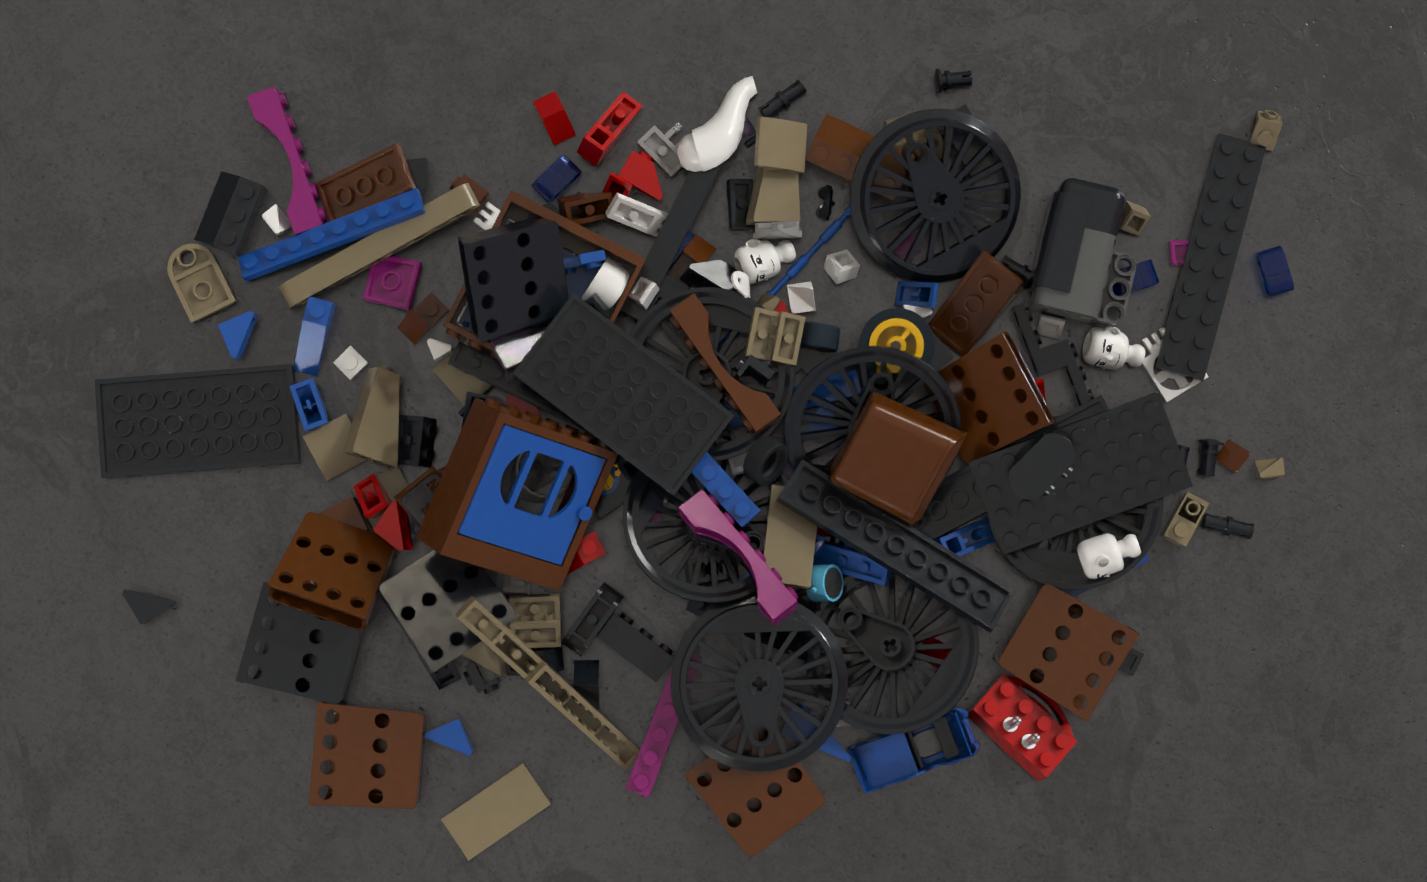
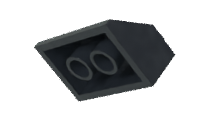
M221 171L194 240L232 255L241 256L267 189L254 181Z

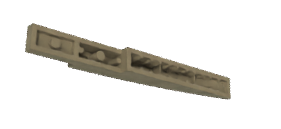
M473 596L460 608L455 616L517 671L534 689L623 769L626 770L635 761L640 749Z

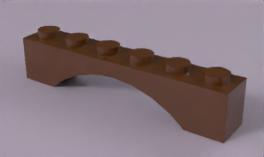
M693 293L670 310L672 317L669 321L677 332L680 329L686 336L683 340L691 351L696 350L700 355L698 361L705 371L711 370L715 376L712 381L720 392L722 390L726 391L729 396L727 402L734 412L737 410L741 412L744 417L741 421L749 432L753 430L758 435L781 418V413L767 394L742 385L721 366L710 343L709 313L697 296Z

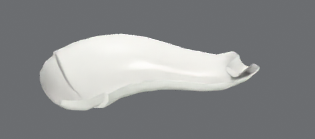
M753 76L746 77L734 84L727 92L715 115L702 126L691 130L692 133L680 141L677 153L683 168L693 172L708 171L726 161L737 149L742 138L745 113L749 100L757 93Z

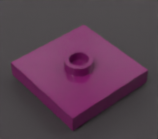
M390 256L370 267L362 300L410 311L422 263Z

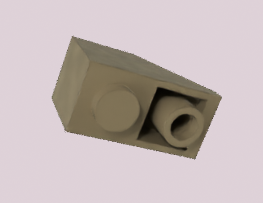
M1187 491L1172 512L1160 536L1181 548L1186 547L1209 503Z

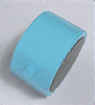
M834 564L813 565L810 589H806L808 597L814 602L837 601L841 597L844 585L841 570Z

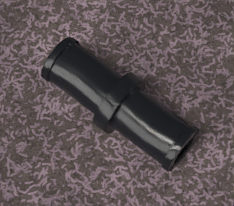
M797 79L782 92H776L774 98L758 109L763 117L771 118L783 108H789L790 103L802 94H805L807 90L800 80Z
M1205 513L1202 520V528L1220 531L1226 536L1233 534L1251 539L1254 533L1253 523L1237 521L1231 516L1224 518Z

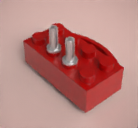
M1002 674L996 678L968 710V717L1038 782L1047 778L1078 742L1073 737L1069 722L1058 704L1017 677ZM1020 687L1031 691L1041 698L1053 711L1060 724L1053 719L1041 703L1026 694Z

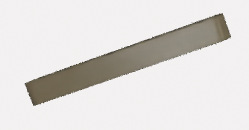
M469 183L462 184L425 204L424 214L369 235L284 282L278 288L289 309L297 308L308 302L309 296L315 298L475 210L480 204Z

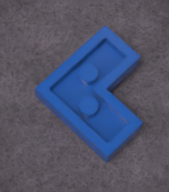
M594 251L563 259L565 275L576 273V268L586 266V271L601 268V263L606 261L605 251Z

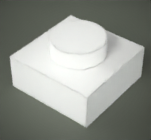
M351 345L333 362L351 381L369 364Z

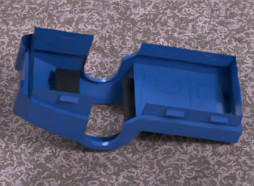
M957 707L951 709L936 722L919 730L902 734H882L849 746L848 751L853 761L852 764L864 793L874 792L921 775L935 767L951 765L976 755L980 748V743L975 740L967 719L969 716L968 711ZM935 728L943 751L928 757H920L913 738L918 733Z

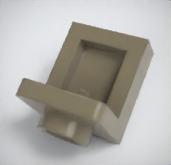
M1258 111L1256 114L1257 120L1249 141L1252 144L1266 147L1265 150L1273 151L1282 127V119L1274 111Z

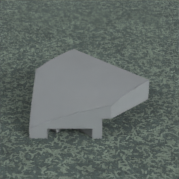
M799 221L755 223V230H752V239L802 238V229L799 227Z

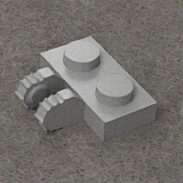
M676 123L664 135L654 125L637 141V144L672 178L682 166L677 153L680 141L674 145L670 139L681 130L682 126Z

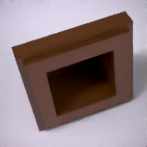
M1229 439L1220 450V455H1217L1216 461L1235 474L1240 470L1251 453Z

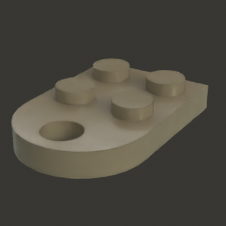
M186 244L177 248L172 253L167 266L168 276L192 324L237 302L215 256L210 250L199 244ZM186 251H191L194 254V260L190 264H183L181 261V256Z

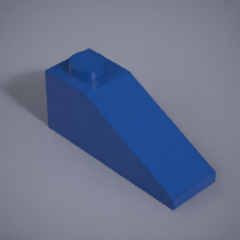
M309 296L302 320L294 371L318 377L336 310V305L333 302Z
M988 517L934 539V541L960 557L996 541Z
M800 703L797 704L798 707L817 719L815 715L810 713L812 708ZM789 709L788 717L803 736L807 738L817 726L793 709ZM784 721L780 734L801 742ZM832 735L819 748V750L850 762L851 760L850 755Z

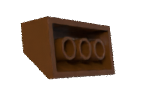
M826 114L805 160L852 181L855 167L862 152L875 136ZM894 145L893 148L901 155V148ZM887 152L879 166L905 178L904 167ZM911 153V158L914 160L916 155ZM876 170L871 186L900 190L902 182ZM877 193L892 201H894L897 196Z

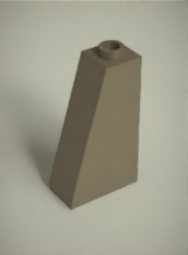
M758 167L746 217V225H755V223L800 222L798 174L780 169L769 170Z
M378 365V367L368 368L343 453L385 468L397 467L400 375L393 373V369L388 366Z

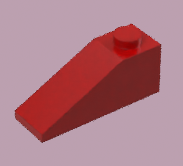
M623 91L586 133L576 153L594 166H597L608 154L643 105Z

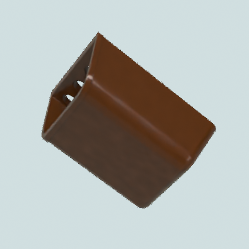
M1008 332L1000 333L995 338L938 371L956 399L960 413L961 431L968 433L959 450L962 459L966 463L1054 423V418ZM924 382V386L929 394L933 393L929 386ZM938 399L933 401L937 411L942 412Z
M871 393L831 465L830 480L835 485L913 525L923 517L968 433L962 432L879 393Z
M308 512L272 578L267 583L268 595L272 600L287 607L351 629L365 630L380 593L379 587L385 581L392 564L395 548L378 534L314 512Z
M1045 584L1001 655L999 664L1087 722L1140 633L1050 584ZM1126 634V641L1123 644L1118 645L1123 636ZM1113 655V663L1110 666H1106L1109 659ZM1100 676V685L1096 688H1093L1094 684ZM1087 698L1088 704L1086 708L1081 709L1085 699Z
M317 702L309 805L395 809L414 808L418 804L425 731L424 714L413 711ZM333 709L334 724H329L325 719V714ZM327 735H333L332 749H327L323 745V739ZM325 760H331L330 774H325L321 770V764ZM323 785H329L328 793L325 799H322L319 796V788Z
M763 727L756 728L754 737L758 740L766 739L768 736L767 729L758 735V731ZM742 732L724 746L737 751ZM775 733L771 743L764 747V755L781 752ZM747 735V744L744 745L742 753L759 755V747L752 744ZM782 737L786 750L790 749L789 745ZM709 756L684 775L743 851L750 857L765 849L823 806L825 802L823 795L800 762L778 770L759 772L740 770L723 763L717 765L718 761ZM707 772L705 775L697 779L700 773Z

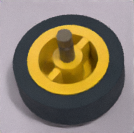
M892 308L877 313L866 323L860 336L859 347L884 346L900 349L930 364L934 354L935 342L930 326L920 315L908 309ZM865 362L869 372L873 367L880 366L881 363ZM887 363L886 367L891 370L894 381L901 367ZM907 370L900 383L910 381L918 376ZM879 377V379L887 382L886 378Z

